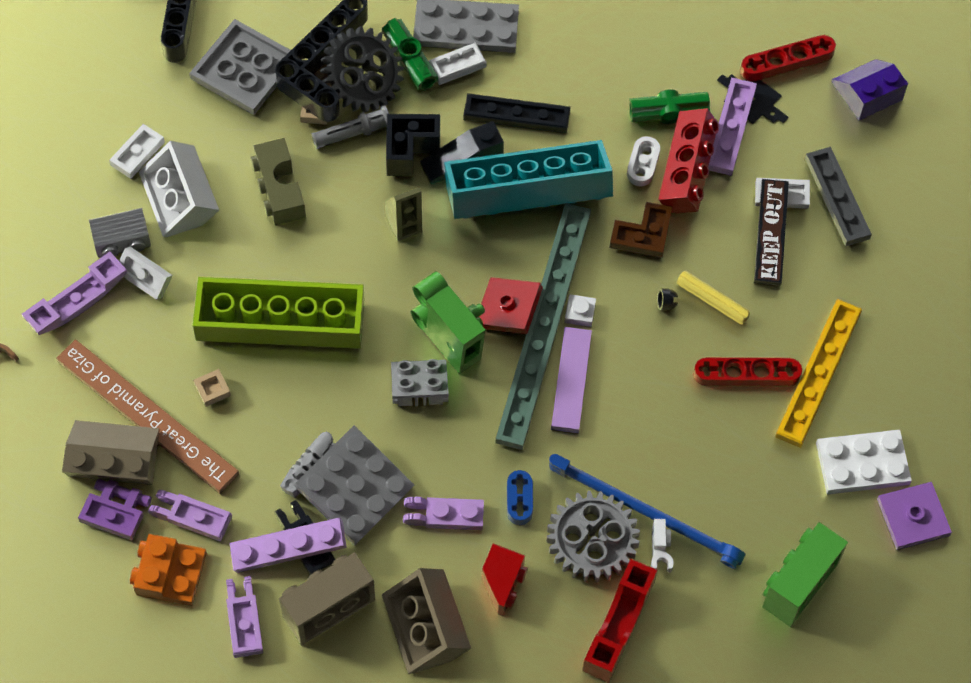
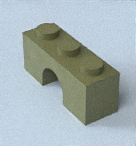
M285 138L254 145L255 156H251V162L254 172L259 171L261 178L257 179L260 193H266L267 200L263 202L267 217L272 216L275 225L306 218L305 204L298 182L281 184L277 181L280 177L293 173Z

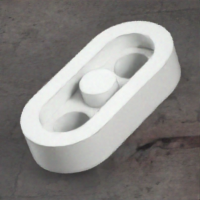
M645 136L639 138L634 144L627 169V178L635 186H646L653 179L660 154V144L656 139ZM647 151V152H649L650 154H649V155H646V154H643L642 152ZM642 173L644 176H637L636 174Z

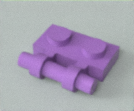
M97 479L94 489L101 491L102 494L97 496L89 493L79 514V522L133 540L144 516L143 512L135 509L138 504L149 507L152 499L151 496L142 494V490L136 488L130 490L119 486V483L113 480H108L107 482ZM116 496L126 501L123 505L111 500Z

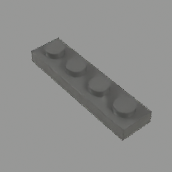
M827 147L806 153L805 161L845 247L870 240L872 235L832 148Z

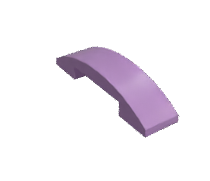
M108 252L88 267V274L48 302L43 298L23 312L22 317L38 335L52 331L78 317L102 299L124 277L127 269L111 252Z

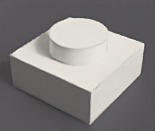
M569 294L565 323L592 327L596 298Z

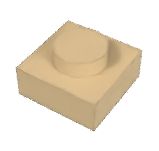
M219 369L193 380L205 407L231 396L230 390Z

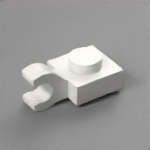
M654 519L652 526L653 558L651 567L657 570V563L662 561L667 564V572L671 573L674 564L673 558L665 551L666 547L671 546V529H666V519Z

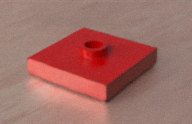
M490 277L481 303L485 308V313L479 316L483 321V327L487 330L528 334L543 289L541 283Z

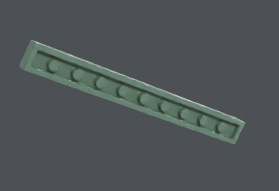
M568 203L564 205L541 283L543 289L528 334L525 337L497 432L496 444L523 450L591 215V209Z

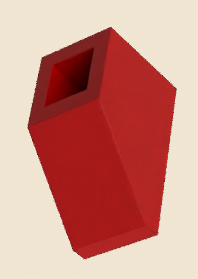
M492 544L482 568V581L497 614L504 616L506 609H512L518 594L514 592L517 582L523 583L528 567L524 566L525 555Z

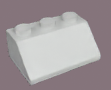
M169 141L139 171L163 237H170L203 226L219 211L194 145Z

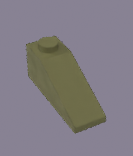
M420 188L399 194L385 202V216L397 241L422 232V193Z

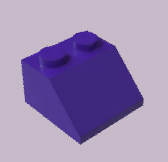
M878 59L833 78L831 81L859 121L902 101L908 86V82L895 64Z

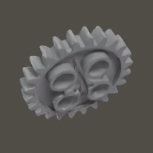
M588 491L587 497L583 499L579 493H576L575 502L567 497L565 500L566 508L558 504V515L551 514L550 521L553 524H548L547 532L550 535H547L546 540L547 543L552 544L549 547V554H557L554 559L555 564L564 562L563 572L570 568L573 569L572 578L582 573L584 582L588 580L589 575H593L595 581L599 582L600 575L604 574L605 578L610 580L611 571L621 575V565L627 568L630 561L629 558L635 559L636 551L634 549L639 548L640 543L639 540L635 539L640 534V530L634 528L637 526V519H629L632 513L631 509L622 511L623 501L618 502L616 505L613 503L614 495H610L605 500L603 499L602 491L599 492L597 498H593L591 491ZM594 514L598 519L589 521L584 516ZM605 519H610V521H608L604 524V526L601 527L602 522ZM599 530L598 537L594 536ZM615 531L620 537L612 539L606 533ZM568 534H576L580 539L578 541H570L566 536ZM588 535L593 536L587 543ZM585 546V549L582 551L581 554L576 553L582 547ZM596 551L602 557L600 559H593L588 553Z

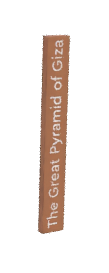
M76 339L56 358L61 366L135 426L159 428L158 444L219 494L239 475V471Z

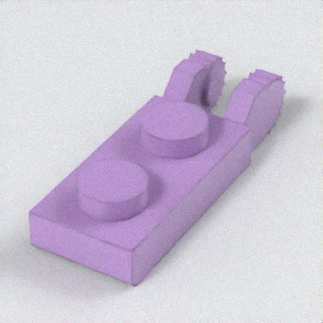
M158 490L155 497L164 503L173 505L171 511L155 505H151L148 510L149 514L156 518L220 542L232 519V513L182 494L176 495L164 490Z
M413 496L404 499V507L426 510V516L420 513L405 514L403 516L405 524L436 529L483 530L484 500L432 497L425 499Z
M251 576L244 577L243 583L246 596L237 598L235 597L236 588L233 579L226 580L228 592L226 602L234 658L263 654L256 596L253 594Z

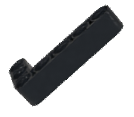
M196 0L167 1L161 44L164 57L169 62H180L186 57Z
M342 0L276 65L275 73L278 89L324 122H331L338 118L340 113L339 96L333 88L313 74L324 64L321 62V59L328 56L324 49L332 47L330 44L332 39H338V34L341 32L346 34V31L350 28H353L356 32L357 28L362 27L367 22V0Z

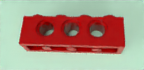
M708 108L679 111L658 199L662 205L672 207L671 214L698 212L700 202L703 199L704 184L709 174V162L714 153L715 136L719 131L718 121Z

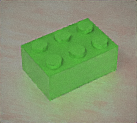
M820 522L813 530L808 528L799 540L800 544L796 551L792 549L783 561V567L779 572L775 571L766 583L767 587L762 594L765 597L762 607L789 627L794 624L837 567L848 544V541Z

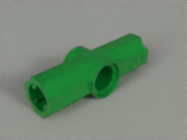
M393 18L387 21L385 26L382 27V33L386 39H391L390 46L392 48H398L395 54L402 57L398 61L399 65L404 67V70L407 71L418 90L422 89L425 91L432 88L438 81V75L423 54L420 42L413 38L402 19Z
M668 89L659 92L657 96L629 98V113L632 122L660 120L664 124L677 123L679 111L708 108L710 111V98L707 92L679 94L676 90Z

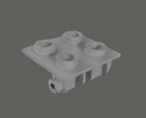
M430 359L391 362L393 404H398V407L411 406L412 398H415V406H418L419 397H423L424 406H426V397H429V405H443V402H448L446 360Z

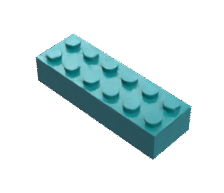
M602 140L444 162L446 188L454 219H467L474 216L495 215L502 212L522 211L530 208L549 207L551 205L613 197V170Z

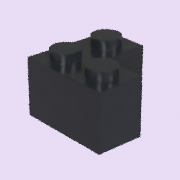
M387 114V176H413L414 153H433L440 149V114Z

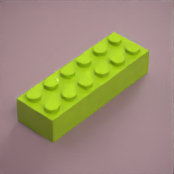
M198 277L193 317L196 341L361 349L365 301L364 285Z

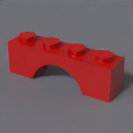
M630 559L609 612L599 632L595 635L584 659L583 672L610 683L653 588L658 570Z

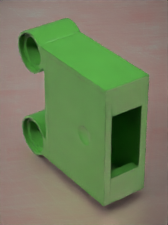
M436 271L412 287L414 295L421 304L410 311L411 316L417 326L426 333L454 369L461 374L480 361L486 331L483 327V321L479 317L485 313L483 305L472 304L466 307L449 287L444 277Z

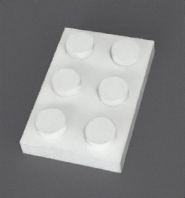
M900 429L817 439L816 446L827 495L910 485L912 481Z

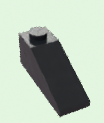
M494 121L469 129L421 160L420 164L431 185L446 179L444 162L504 154V141Z

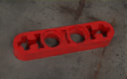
M820 35L748 55L742 60L740 74L747 81H758L825 62L834 56L836 43L830 36ZM796 51H802L807 55V57L799 59L796 58L793 55V53ZM776 57L781 59L783 64L773 65L769 60Z
M706 357L697 361L693 376L697 383L704 386H793L800 380L802 366L799 361L793 358ZM735 366L741 370L742 374L739 377H731L727 374L726 369ZM759 366L765 367L769 371V375L763 378L758 377L754 373V369ZM703 367L708 368L710 376H705L702 371ZM718 367H722L721 377L718 376ZM774 367H777V370H776V372H778L777 377H774V376H773V375H774V371H775V368H774ZM785 368H790L791 372H794L793 376H788Z

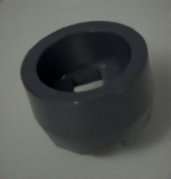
M660 288L657 294L658 309L672 310L675 308L678 302L673 301L674 297H678L677 293L672 289Z

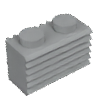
M142 208L89 219L98 258L103 257L108 252H111L116 257L128 247H132L140 252L145 247L151 246Z

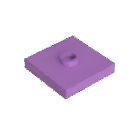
M932 482L878 495L877 501L896 550L951 535L952 531Z

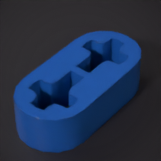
M517 470L512 472L507 480V516L513 524L525 525L531 520L533 514V481L529 473ZM517 480H522L524 484L522 494H517V486L515 485ZM517 502H522L523 516H517Z

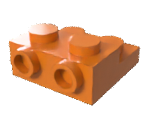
M148 534L147 540L141 541L139 544L138 558H141L139 568L134 567L130 576V584L134 585L135 594L193 606L207 554L206 549L179 544L177 539Z

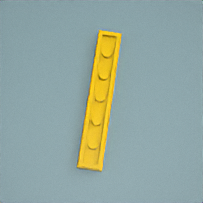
M839 299L836 300L776 432V438L799 448L802 447L861 315V308Z

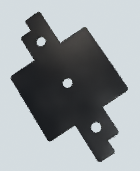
M732 74L728 78L721 75L717 81L729 88L731 78L736 77ZM762 80L749 81L757 83L754 94L755 100L752 101L747 120L754 124L763 115L773 123L777 120L784 123L788 116L773 105L782 95Z

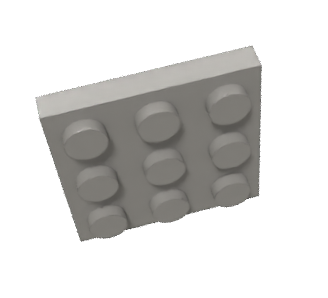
M234 19L189 73L190 79L255 115L277 88L276 65L291 50Z
M354 425L293 486L327 520L342 519L345 537L355 546L401 500L414 484Z

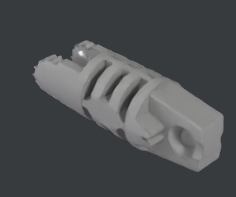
M330 432L321 433L305 450L306 452L301 455V458L296 461V464L290 468L280 485L282 491L294 498L300 494L293 485L335 444Z

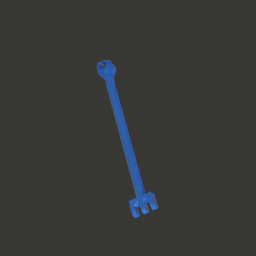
M552 454L549 458L550 470L564 478L567 475L598 492L602 491L608 497L614 495L613 500L617 502L623 501V505L652 520L666 519V527L716 552L722 557L720 562L727 567L735 569L737 565H741L746 554L739 548L725 542L722 543L570 465L569 460L558 454Z

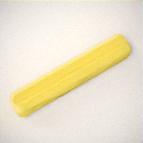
M683 271L677 280L679 286L737 323L743 325L749 318V310L689 272Z

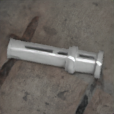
M384 105L381 106V110L368 114L363 112L358 115L357 119L315 133L313 132L311 135L316 149H319L320 147L360 134L369 136L373 131L387 127V114L389 112Z

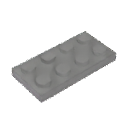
M417 0L413 38L420 42L421 47L460 49L476 43L480 51L516 53L519 4L458 0Z

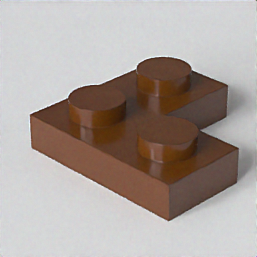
M646 202L642 224L615 220L609 248L662 258L672 207Z

